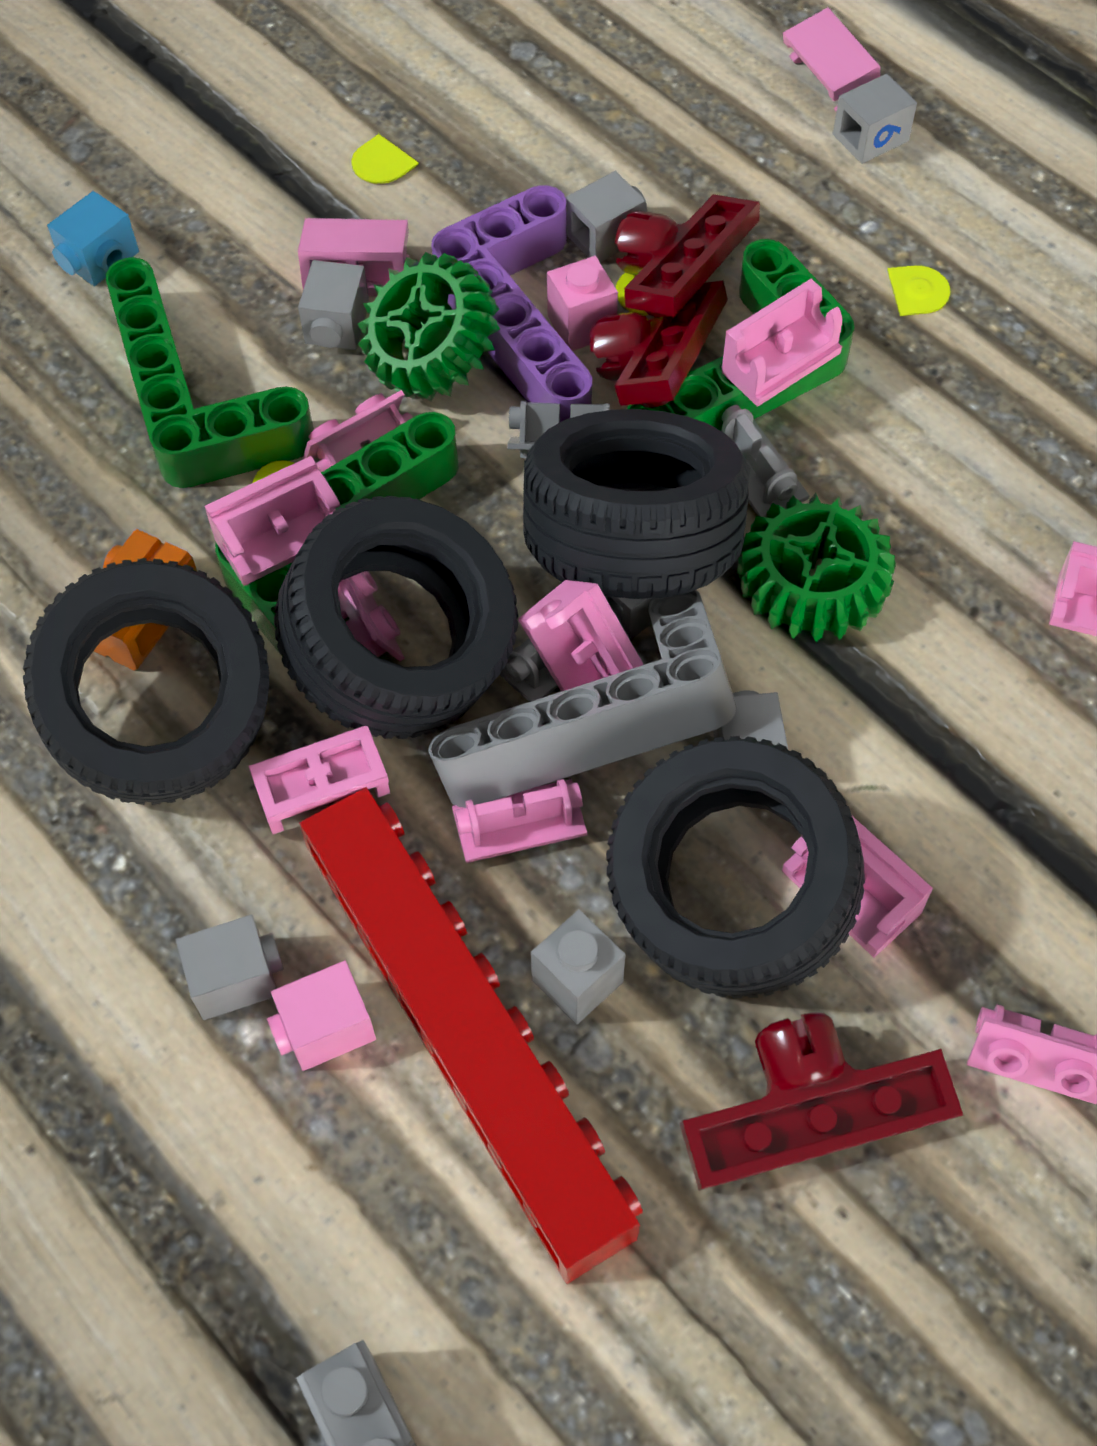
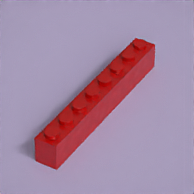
M365 787L299 822L307 849L565 1283L569 1284L637 1241L640 1223L636 1217L643 1213V1209L636 1194L623 1176L612 1180L599 1159L606 1152L597 1132L587 1118L583 1117L577 1122L575 1121L563 1099L569 1096V1091L560 1073L551 1061L548 1060L542 1065L538 1062L528 1046L529 1043L534 1041V1036L527 1021L515 1005L507 1010L494 991L500 987V982L493 967L482 952L475 956L471 955L461 939L467 935V930L459 913L450 901L440 905L430 889L431 886L436 884L434 876L420 852L416 851L409 855L399 840L405 833L390 804L386 802L378 806L368 788Z

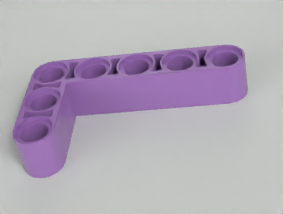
M539 185L440 230L433 237L431 248L432 255H436L438 258L443 253H446L447 255L454 256L458 261L467 262L478 271V275L488 282L490 289L493 291L491 297L495 299L496 305L499 307L498 312L493 318L497 320L500 330L488 336V339L492 341L495 351L487 352L527 402L560 403V423L570 419L571 404H592V376L589 370L510 277L529 266L557 254L566 244V197L563 192L555 187ZM449 294L448 303L453 310L456 309L455 295Z

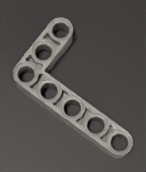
M697 589L685 594L653 598L649 603L648 611L662 659L451 727L437 735L430 743L428 752L451 803L458 807L466 808L465 801L472 800L474 805L494 801L716 730L731 721L736 714V703L700 593Z

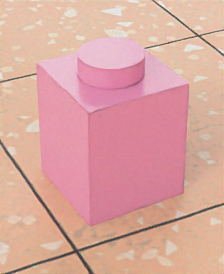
M596 255L547 272L548 318L559 336L572 351L589 346L591 329L595 326V322L603 316L617 314L618 291Z
M346 960L270 991L279 1012L267 1018L281 1056L294 1051L302 1071L376 1040L370 1017Z

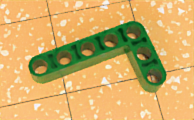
M772 239L753 241L746 247L743 253L739 297L743 304L755 314L812 279L822 288L820 310L823 316L826 318L827 313L835 307H839L841 311L842 327L838 342L842 346L841 353L758 407L721 373L723 356L688 373L674 400L654 408H645L641 404L629 405L627 409L664 411L683 415L707 423L722 431L723 425L721 416L731 406L738 405L741 409H748L754 419L837 377L845 370L854 333V320L786 246Z
M136 257L123 258L109 267L106 272L107 287L148 436L165 482L173 487L189 488L258 470L275 461H292L304 456L307 442L310 441L309 434L314 430L309 402L302 391L288 386L277 387L194 409L152 267L145 260Z
M424 412L321 472L340 503V506L335 509L345 508L347 504L358 502L360 499H372V497L377 496L410 497L420 500L449 482L458 471L455 425L444 414ZM215 543V553L226 587L233 592L234 598L238 597L241 600L243 607L247 608L252 614V620L256 621L258 628L278 651V641L275 639L276 627L274 626V617L276 615L274 611L277 602L271 601L278 598L279 590L292 563L243 586L218 544Z

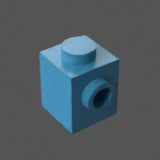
M95 191L90 192L47 225L55 246L52 249V254L58 265L69 275L76 273L94 287L106 278V272L112 264L139 253L129 215Z

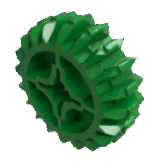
M425 252L420 262L406 257L403 271L399 272L398 270L389 269L390 280L384 286L373 284L378 295L374 302L363 303L367 313L370 315L367 319L358 323L362 333L366 335L358 345L363 353L367 355L364 363L368 365L371 372L376 374L379 382L390 390L394 389L396 392L402 390L404 397H410L411 399L418 396L421 399L432 401L436 392L451 397L453 383L457 382L460 385L469 386L467 373L472 368L484 370L479 358L483 352L495 351L492 341L488 339V336L500 330L497 320L493 318L498 312L499 307L496 305L495 299L491 297L493 291L490 289L488 282L478 275V271L467 262L458 261L454 256L447 255L446 253H443L438 258L436 255ZM449 294L455 295V310H451L452 307L448 304ZM402 343H405V348L409 350L408 360H404Z
M815 493L809 499V503L803 504L792 495L786 503V509L772 503L766 512V517L756 516L751 524L750 532L746 533L741 551L742 556L738 558L737 573L739 578L742 579L740 588L743 598L752 599L751 607L753 608L754 615L769 613L768 622L771 629L782 623L789 625L792 639L801 630L811 631V635L816 643L823 637L825 630H829L838 640L846 634L848 626L860 632L863 626L867 624L868 617L876 618L882 611L886 597H889L894 584L892 577L896 562L895 555L890 553V536L879 534L878 519L862 521L861 505L849 511L843 509L839 496L831 504L821 503ZM821 558V565H817L815 574L810 576L811 569L815 568L817 560Z

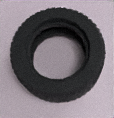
M619 409L586 413L566 419L543 433L530 448L524 461L523 534L525 544L541 567L559 581L570 580L596 583L604 596L648 599L664 598L694 591L709 585L722 576L741 554L746 527L750 468L737 444L725 433L707 423L687 416L664 411Z
M377 496L372 497V499H360L358 502H351L345 508H339L333 511L332 514H328L321 523L313 528L298 551L281 585L274 611L276 613L274 626L276 627L275 639L278 641L277 648L279 653L283 655L281 660L284 667L288 669L287 674L291 680L297 682L295 686L299 692H303L305 698L310 703L314 702L317 705L316 708L321 713L325 712L331 720L340 721L341 725L348 729L349 727L357 729L368 726L373 737L380 735L384 739H392L394 736L398 739H407L408 736L416 738L422 734L428 735L436 730L440 731L448 724L457 721L479 700L505 668L507 659L513 651V646L516 642L515 633L518 629L517 618L519 616L518 609L515 606L517 599L513 592L515 589L509 579L510 576L491 544L467 521L438 505L410 497ZM364 571H390L416 581L435 597L448 619L452 641L449 657L432 666L404 667L375 656L354 638L341 616L338 596L339 583Z
M147 558L137 559L138 562L122 560L121 564L116 565L113 562L106 565L107 568H96L92 570V574L88 576L86 574L78 578V582L75 584L73 582L65 587L66 591L57 594L54 602L44 609V616L39 617L36 623L37 627L32 631L29 638L31 644L27 645L23 683L25 686V700L32 722L51 756L68 775L75 778L84 787H89L91 791L103 794L114 800L117 798L121 802H135L141 805H145V802H151L152 805L161 804V802H176L175 799L179 798L185 800L190 798L191 795L205 792V788H212L219 780L230 775L232 769H236L240 761L248 754L250 747L253 746L262 726L268 700L270 672L267 650L264 648L265 642L259 633L257 623L251 620L252 614L247 608L243 607V603L238 597L234 598L233 592L226 586H221V582L214 577L211 579L207 577V573L200 570L198 572L194 571L193 567L186 564L181 566L175 561L165 563L162 559L154 558L153 561H147ZM155 623L179 628L200 642L217 666L220 688L216 704L199 727L177 741L146 747L117 741L93 725L81 707L78 688L84 663L102 640L124 627Z
M730 736L729 740H725L724 737H715L714 741L705 739L699 741L697 746L690 744L684 746V750L680 752L677 750L669 754V759L664 760L663 758L656 763V767L653 769L649 768L644 773L645 778L643 780L639 779L633 785V791L627 793L624 798L626 803L619 807L616 813L618 817L616 820H613L611 827L613 833L609 835L607 843L610 849L606 851V860L608 862L606 876L610 879L608 887L613 896V905L618 910V916L635 942L654 963L667 974H670L673 979L685 983L694 990L698 988L702 993H713L724 998L727 995H731L733 999L742 998L743 996L758 998V994L769 996L778 990L780 992L788 990L789 986L794 983L797 986L804 982L806 977H812L817 974V969L820 966L824 968L830 962L829 959L841 950V943H846L850 930L853 929L857 922L855 916L860 913L861 900L864 895L863 884H865L864 858L857 828L850 808L846 805L845 798L837 790L832 779H828L827 774L822 769L815 767V764L809 758L803 759L801 753L795 750L789 751L786 746L780 743L774 745L770 740L762 739L757 741L756 738L749 736L745 739H741L740 736ZM737 806L766 809L792 823L806 841L809 854L804 883L786 910L764 926L736 933L703 929L678 914L674 908L668 880L673 853L691 827L711 813Z

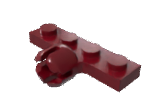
M712 194L696 213L683 224H677L669 216L643 211H634L627 214V217L620 222L615 238V244L618 246L619 251L628 253L622 259L617 258L616 264L623 272L636 275L624 288L625 308L646 311L647 314L654 317H675L760 221V202Z
M724 280L704 283L675 317H654L648 320L646 316L631 312L603 316L595 322V326L591 329L590 352L594 353L597 358H606L605 363L601 367L596 368V372L604 379L617 381L615 389L620 406L641 404L645 408H654L674 400L728 301Z
M821 1012L801 1014L802 1019L791 1022L790 1019L786 1018L768 1025L757 1034L755 1039V1046L767 1082L766 1095L755 1101L686 1119L679 1123L698 1190H705L964 1116L942 1049L870 1069L858 1070L853 1069L845 1061L833 1020L827 1014Z

